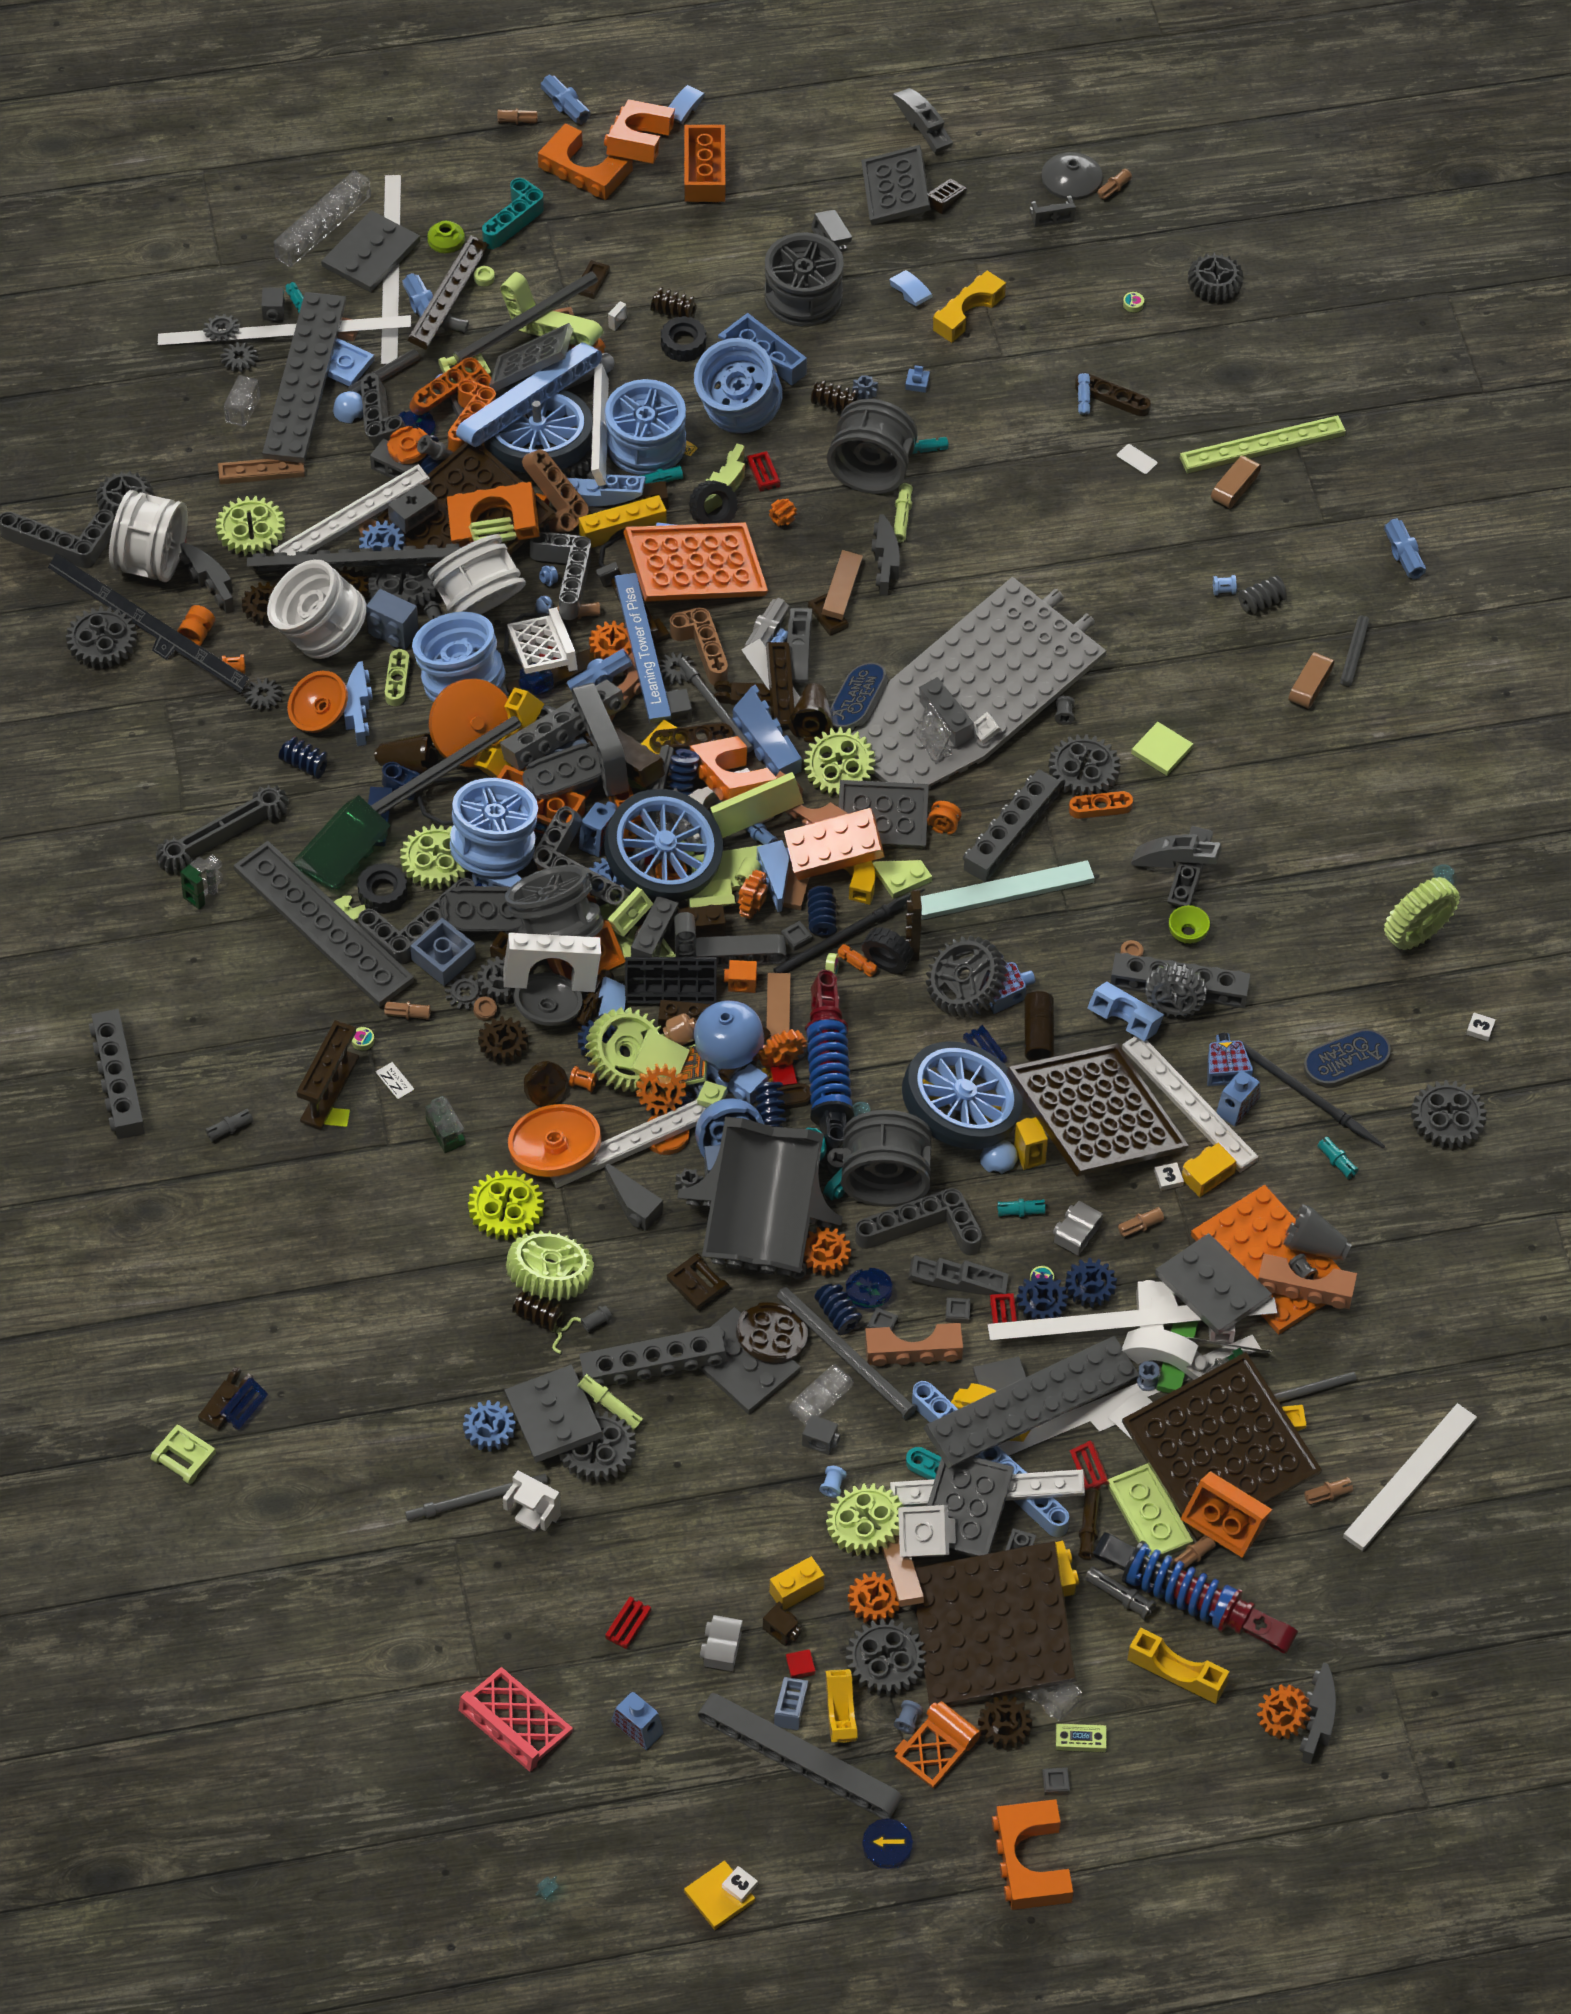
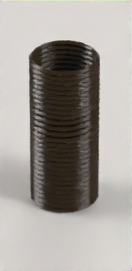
M1034 991L1027 994L1024 999L1025 1057L1031 1062L1054 1057V998L1048 992Z

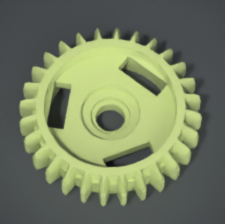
M1441 877L1432 878L1431 881L1426 880L1424 884L1420 883L1419 887L1413 888V891L1409 894L1407 893L1403 899H1400V903L1395 905L1393 911H1390L1391 916L1387 917V922L1384 925L1385 935L1396 947L1403 950L1407 948L1412 949L1413 946L1418 947L1419 943L1424 944L1425 940L1431 939L1432 935L1437 934V931L1443 928V925L1449 922V918L1454 915L1453 911L1457 910V905L1459 904V892L1448 880Z
M622 1007L617 1011L613 1009L608 1014L604 1013L594 1022V1026L589 1029L590 1034L586 1037V1040L589 1042L584 1048L590 1051L585 1057L592 1058L588 1065L595 1066L592 1073L599 1072L601 1074L599 1080L607 1079L606 1086L614 1083V1090L622 1086L623 1092L629 1088L631 1092L640 1089L636 1087V1082H642L639 1074L626 1075L617 1071L615 1067L631 1070L644 1040L642 1034L645 1036L649 1029L657 1033L660 1030L661 1026H653L655 1019L647 1020L648 1013L641 1017L640 1010H636L632 1014L631 1007L625 1010V1012ZM612 1025L616 1028V1031L605 1044L602 1041L603 1034ZM620 1046L629 1048V1057L621 1055Z
M541 1230L539 1234H535L532 1231L530 1236L523 1234L522 1238H517L508 1251L506 1262L507 1275L511 1277L512 1283L516 1282L517 1288L523 1287L524 1293L529 1291L531 1296L536 1294L540 1296V1299L548 1297L549 1301L552 1298H557L560 1301L561 1297L569 1300L570 1295L577 1297L578 1293L582 1294L588 1288L594 1267L592 1255L589 1254L588 1249H584L582 1243L577 1244V1240H570L568 1235L563 1237L560 1236V1233L557 1235L551 1234V1231L548 1234H544ZM546 1259L554 1260L556 1263L548 1262Z

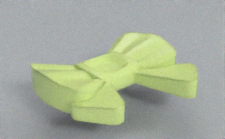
M342 896V898L334 901L355 922L358 921L359 914L365 910V905L355 908L349 905L352 896Z

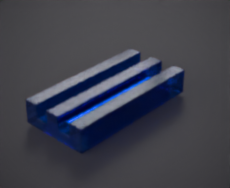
M983 1025L979 1026L977 1030H971L969 1034H963V1039L967 1044L978 1047L973 1041V1038H975L983 1050L993 1056L996 1055L1002 1063L1007 1062L1006 1055Z
M249 1378L220 1414L225 1416L229 1423L233 1424L235 1430L240 1429L267 1397L268 1393L253 1378ZM251 1386H253L251 1391L245 1396V1398L240 1402V1404L235 1408V1410L232 1413H230L231 1410L236 1406V1404L241 1400V1398L246 1394V1392L251 1388ZM258 1391L260 1394L237 1420V1415Z

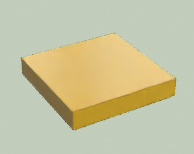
M725 1860L684 1888V1893L714 1930L755 1902V1897L752 1893L741 1903L722 1888V1883L733 1872Z

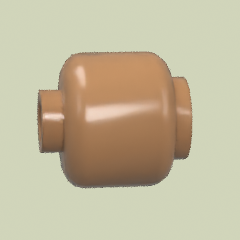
M683 1013L668 1019L666 1027L663 1028L665 1037L681 1046L693 1042L695 1018L690 1019L687 1014Z

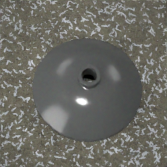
M1065 152L1051 157L1044 164L1041 178L1045 188L1053 195L1063 199H1067L1066 196L1071 195L1072 200H1078L1091 196L1099 189L1102 183V170L1094 159L1085 154Z
M540 972L528 976L527 989L515 988L514 1003L518 1011L528 1020L541 1025L555 1026L565 1024L579 1014L582 1007V994L580 991H572V981L555 973Z

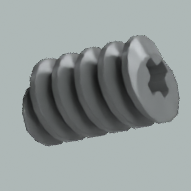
M1278 575L1272 576L1268 580H1263L1260 584H1254L1253 587H1247L1246 590H1241L1238 593V599L1243 610L1246 612L1250 610L1253 614L1257 613V607L1262 611L1265 609V605L1271 607L1272 601L1278 604L1280 601L1279 597L1283 601L1287 599L1285 585Z

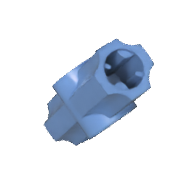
M548 75L544 77V80L541 82V89L552 99L555 108L559 112L564 111L576 124H584L590 117V111L579 101L575 90L572 87L566 88L555 76Z
M412 273L402 280L403 287L409 296L414 313H418L421 317L433 298V294L425 288L419 275Z
M1392 519L1389 523L1385 524L1384 530L1391 542L1393 556L1396 561L1400 560L1408 578H1420L1426 572V567L1419 556L1417 541L1414 537L1410 538L1402 520Z
M623 648L604 660L595 659L591 661L587 666V670L568 680L567 684L572 691L574 687L592 682L595 686L606 679L612 682L615 675L631 667L633 663Z

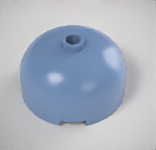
M728 1000L714 1003L700 1014L694 1027V1041L698 1055L703 1061L706 1060L720 1069H735L753 1061L752 1058L763 1048L764 1033L761 1020L752 1008L744 1003Z
M734 1098L722 1099L708 1106L700 1115L695 1129L696 1142L704 1159L705 1146L721 1145L725 1117L744 1118L764 1124L757 1109L746 1101Z

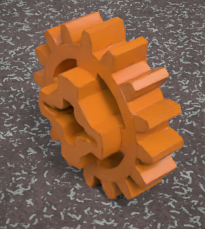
M613 621L612 625L604 622V627L597 625L596 631H591L589 646L590 652L594 653L595 659L601 657L604 660L623 648L628 655L632 653L624 623L618 626L616 621Z
M755 870L749 876V879H745L739 891L738 904H740V916L751 919L757 910L760 911L767 897L766 873Z
M791 1029L788 1033L784 1030L781 1035L775 1034L771 1037L772 1040H766L767 1044L763 1045L762 1050L758 1052V1058L766 1069L784 1064L788 1066L793 1063V1060L799 1059L798 1055L804 1053L803 1049L807 1048L805 1044L807 1041L799 1030L794 1032Z
M655 1064L654 1070L647 1067L646 1075L640 1073L642 1082H636V1087L640 1088L636 1091L637 1096L641 1097L639 1099L640 1104L647 1103L646 1110L649 1111L651 1108H654L655 1114H658L659 1109H663L664 1114H667V1108L675 1111V1103L680 1105L683 1103L680 1096H686V1092L683 1090L686 1087V1083L681 1081L683 1079L682 1074L675 1075L676 1068L673 1067L671 1070H668L667 1064H664L663 1068H659L658 1064ZM650 1081L651 1087L646 1092V1085ZM656 1083L665 1088L666 1095L661 1090H657ZM675 1086H676V1092H675L674 1096L672 1097V1096H671V1091H672L673 1089H675Z
M817 1227L815 1234L809 1231L803 1258L807 1269L813 1267L814 1274L820 1270L822 1271V1276H825L826 1271H830L834 1275L836 1268L842 1271L843 1264L848 1265L849 1257H851L850 1241H845L846 1235H838V1229L830 1232L828 1227L825 1228V1231H821Z
M876 1572L872 1573V1577H868L864 1573L862 1581L856 1578L854 1580L855 1586L850 1585V1594H848L850 1611H855V1618L863 1616V1623H866L869 1619H872L875 1623H877V1619H884L886 1623V1616L894 1618V1611H899L900 1606L892 1580H885L884 1573L880 1577L876 1576Z
M1281 1684L1279 1685V1691L1271 1688L1270 1696L1263 1695V1698L1266 1700L1265 1703H1259L1258 1705L1263 1709L1262 1712L1257 1713V1716L1262 1719L1259 1724L1265 1728L1269 1735H1273L1277 1739H1280L1282 1736L1289 1739L1290 1733L1298 1736L1297 1729H1305L1304 1720L1309 1721L1311 1719L1306 1715V1712L1312 1710L1307 1705L1310 1700L1300 1689H1296L1292 1685H1288L1286 1688Z

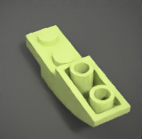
M736 444L734 450L728 453L726 466L721 467L720 473L713 471L710 479H706V481L714 480L725 483L735 492L745 478V463H743L745 460V446ZM717 494L708 496L704 503L705 511L709 514L720 507L722 499Z

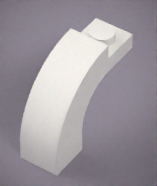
M1140 1328L1129 1331L1122 1347V1351L1137 1364L1150 1360L1163 1361L1177 1367L1193 1380L1205 1374L1209 1360L1197 1351L1198 1345L1179 1334L1162 1329Z

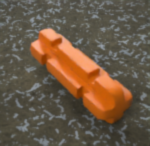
M842 944L838 949L837 954L844 960L847 958V962L860 971L864 970L863 973L872 977L877 972L876 964L871 961L867 962V958L855 950L851 951V948L846 944Z

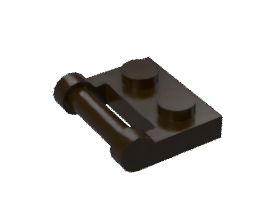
M698 1253L667 1274V1280L697 1311L718 1295L724 1294L730 1287L725 1280H721L703 1262V1257ZM693 1268H697L714 1286L710 1288L693 1271Z

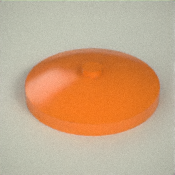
M462 679L444 688L436 697L429 715L430 736L439 753L444 758H447L508 720V714L504 707L508 700L507 696L494 684L481 679ZM478 754L460 766L476 767L473 763Z
M567 1104L548 1105L527 1113L516 1122L508 1137V1148L513 1162L521 1170L543 1177L561 1176L582 1168L595 1157L601 1145V1132L596 1118L583 1108Z

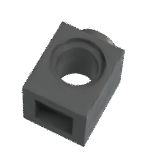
M283 288L262 289L261 307L263 320H284L285 298Z
M687 689L666 692L671 713V720L669 722L672 725L691 723L692 708Z
M811 1414L802 1434V1446L829 1455L832 1447L836 1448L840 1440L841 1434H838V1424Z

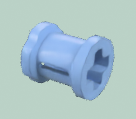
M1231 575L1228 578L1213 576L1214 596L1219 593L1229 592L1236 594L1235 575Z
M827 1466L825 1470L826 1478L820 1486V1492L825 1496L836 1498L841 1494L840 1486L847 1473L838 1466Z

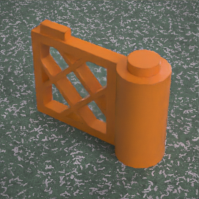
M942 1701L938 1704L935 1702L929 1707L926 1713L928 1715L927 1720L908 1742L903 1739L894 1750L897 1753L895 1759L933 1789L962 1755L975 1745L981 1735L980 1730ZM927 1729L936 1735V1743L922 1744L921 1736ZM951 1746L957 1751L952 1758L941 1759L940 1747ZM937 1748L938 1759L923 1761L922 1749ZM919 1749L920 1761L909 1762L904 1758L909 1750ZM939 1764V1773L933 1780L924 1773V1766Z

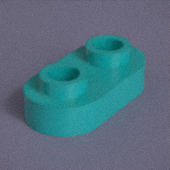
M842 1168L827 1183L823 1191V1195L830 1200L841 1198L845 1192L841 1185Z
M914 1447L907 1452L906 1466L910 1471L928 1480H933L936 1477L935 1472L938 1470L941 1457L922 1447ZM919 1460V1461H921L922 1463H921V1464H916V1463H914V1461Z

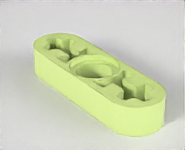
M402 649L394 650L389 657L385 700L391 706H399L405 701L410 660L408 652ZM398 659H402L401 667L397 666ZM399 674L402 675L403 678L399 681H395L392 679V676ZM394 688L398 691L396 697H392L394 695Z

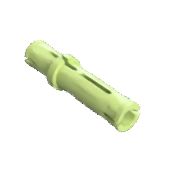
M907 483L899 486V496L895 502L897 509L894 532L899 543L906 540L909 510L912 508L911 494L913 487Z
M588 1374L577 1385L593 1397V1401L596 1404L599 1402L611 1413L617 1414L620 1420L625 1419V1424L630 1425L633 1431L642 1421V1417L607 1391L608 1388L606 1386L602 1387Z

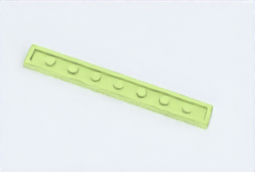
M1337 415L1180 453V460L1188 474L1236 462L1242 455L1250 459L1345 436L1346 430Z

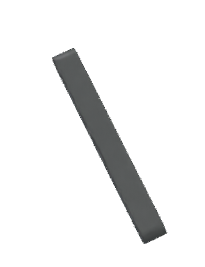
M711 1693L697 1714L699 1719L710 1727L882 1819L890 1820L903 1799L896 1789L718 1694Z

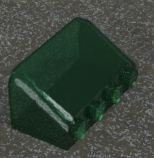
M357 795L347 801L292 863L302 873L328 890L335 889L337 891L346 882L344 877L348 873L352 875L359 868L360 864L358 862L361 858L366 859L374 851L372 846L386 838L388 835L386 831L391 825L360 795Z

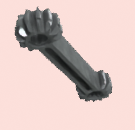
M268 784L265 789L259 787L258 792H253L252 800L179 840H176L174 836L170 841L164 839V844H158V851H156V860L160 869H165L167 874L174 871L177 875L179 870L185 869L189 864L192 866V859L266 818L270 822H272L273 818L280 820L281 815L286 814L289 805L286 792L280 790L278 785L271 788Z

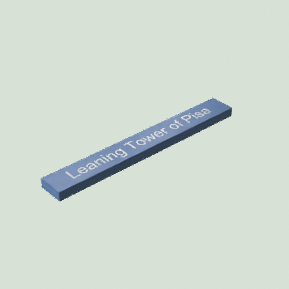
M637 574L615 576V583L649 723L671 720V713Z

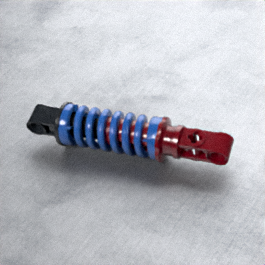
M821 970L811 986V1022L807 1023L805 1031L808 1042L809 1081L811 1085L810 1101L812 1108L810 1118L813 1123L820 1126V1131L824 1134L827 1152L829 1153L832 1149L842 1146L844 1127L854 1117V1109L850 1099L852 1092L850 1089L851 1080L849 1078L850 1069L848 1068L850 1064L847 1047L848 1039L846 1037L848 1034V1024L845 1020H842V1012L839 1009L837 977L830 970Z
M1103 1533L1092 1554L1097 1559L1123 1570V1583H1128L1134 1587L1142 1584L1144 1592L1149 1593L1153 1591L1154 1596L1158 1599L1165 1596L1166 1603L1170 1605L1177 1602L1179 1610L1184 1611L1188 1608L1191 1616L1195 1617L1200 1614L1201 1621L1205 1623L1212 1620L1213 1627L1217 1628L1221 1633L1227 1627H1231V1629L1235 1630V1633L1241 1635L1244 1632L1281 1653L1287 1654L1298 1631L1294 1627L1256 1610L1254 1603L1243 1601L1242 1590H1237L1229 1585H1225L1223 1590L1217 1588L1219 1580L1213 1579L1211 1584L1207 1583L1208 1576L1206 1573H1202L1199 1578L1195 1577L1196 1569L1190 1567L1187 1572L1184 1571V1563L1182 1561H1178L1175 1568L1172 1569L1170 1565L1173 1558L1170 1555L1165 1557L1163 1563L1157 1562L1161 1551L1155 1549L1152 1555H1149L1151 1549H1149V1545L1144 1540L1134 1548L1109 1533ZM1262 1622H1264L1265 1629L1261 1628L1258 1631L1256 1628V1624L1260 1625Z

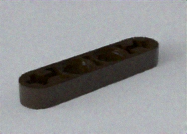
M1089 374L1090 384L1088 385L1090 386L1091 398L1136 416H1146L1150 412L1151 401L1148 397ZM1077 375L1075 379V389L1078 392V385L1080 384L1078 383ZM1100 388H1105L1109 392L1100 393L1098 390ZM1125 396L1127 397V400L1120 401L1117 399V397Z
M726 723L657 730L651 736L649 745L656 752H660L661 747L669 745L674 751L690 749L692 745L725 739L722 735H717L720 730L723 734H726L725 738H730L733 736V730ZM703 732L707 740L700 741L696 737V733ZM677 734L683 735L686 738V743H679L675 736ZM658 737L661 741H665L663 745H661L660 742H656V739Z

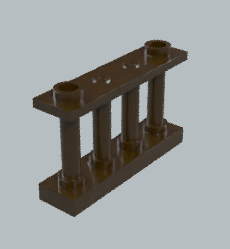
M334 1020L296 1092L298 1098L309 1101L300 1119L301 1123L318 1129L323 1128L359 1059L358 1054L347 1051L356 1034V1027Z

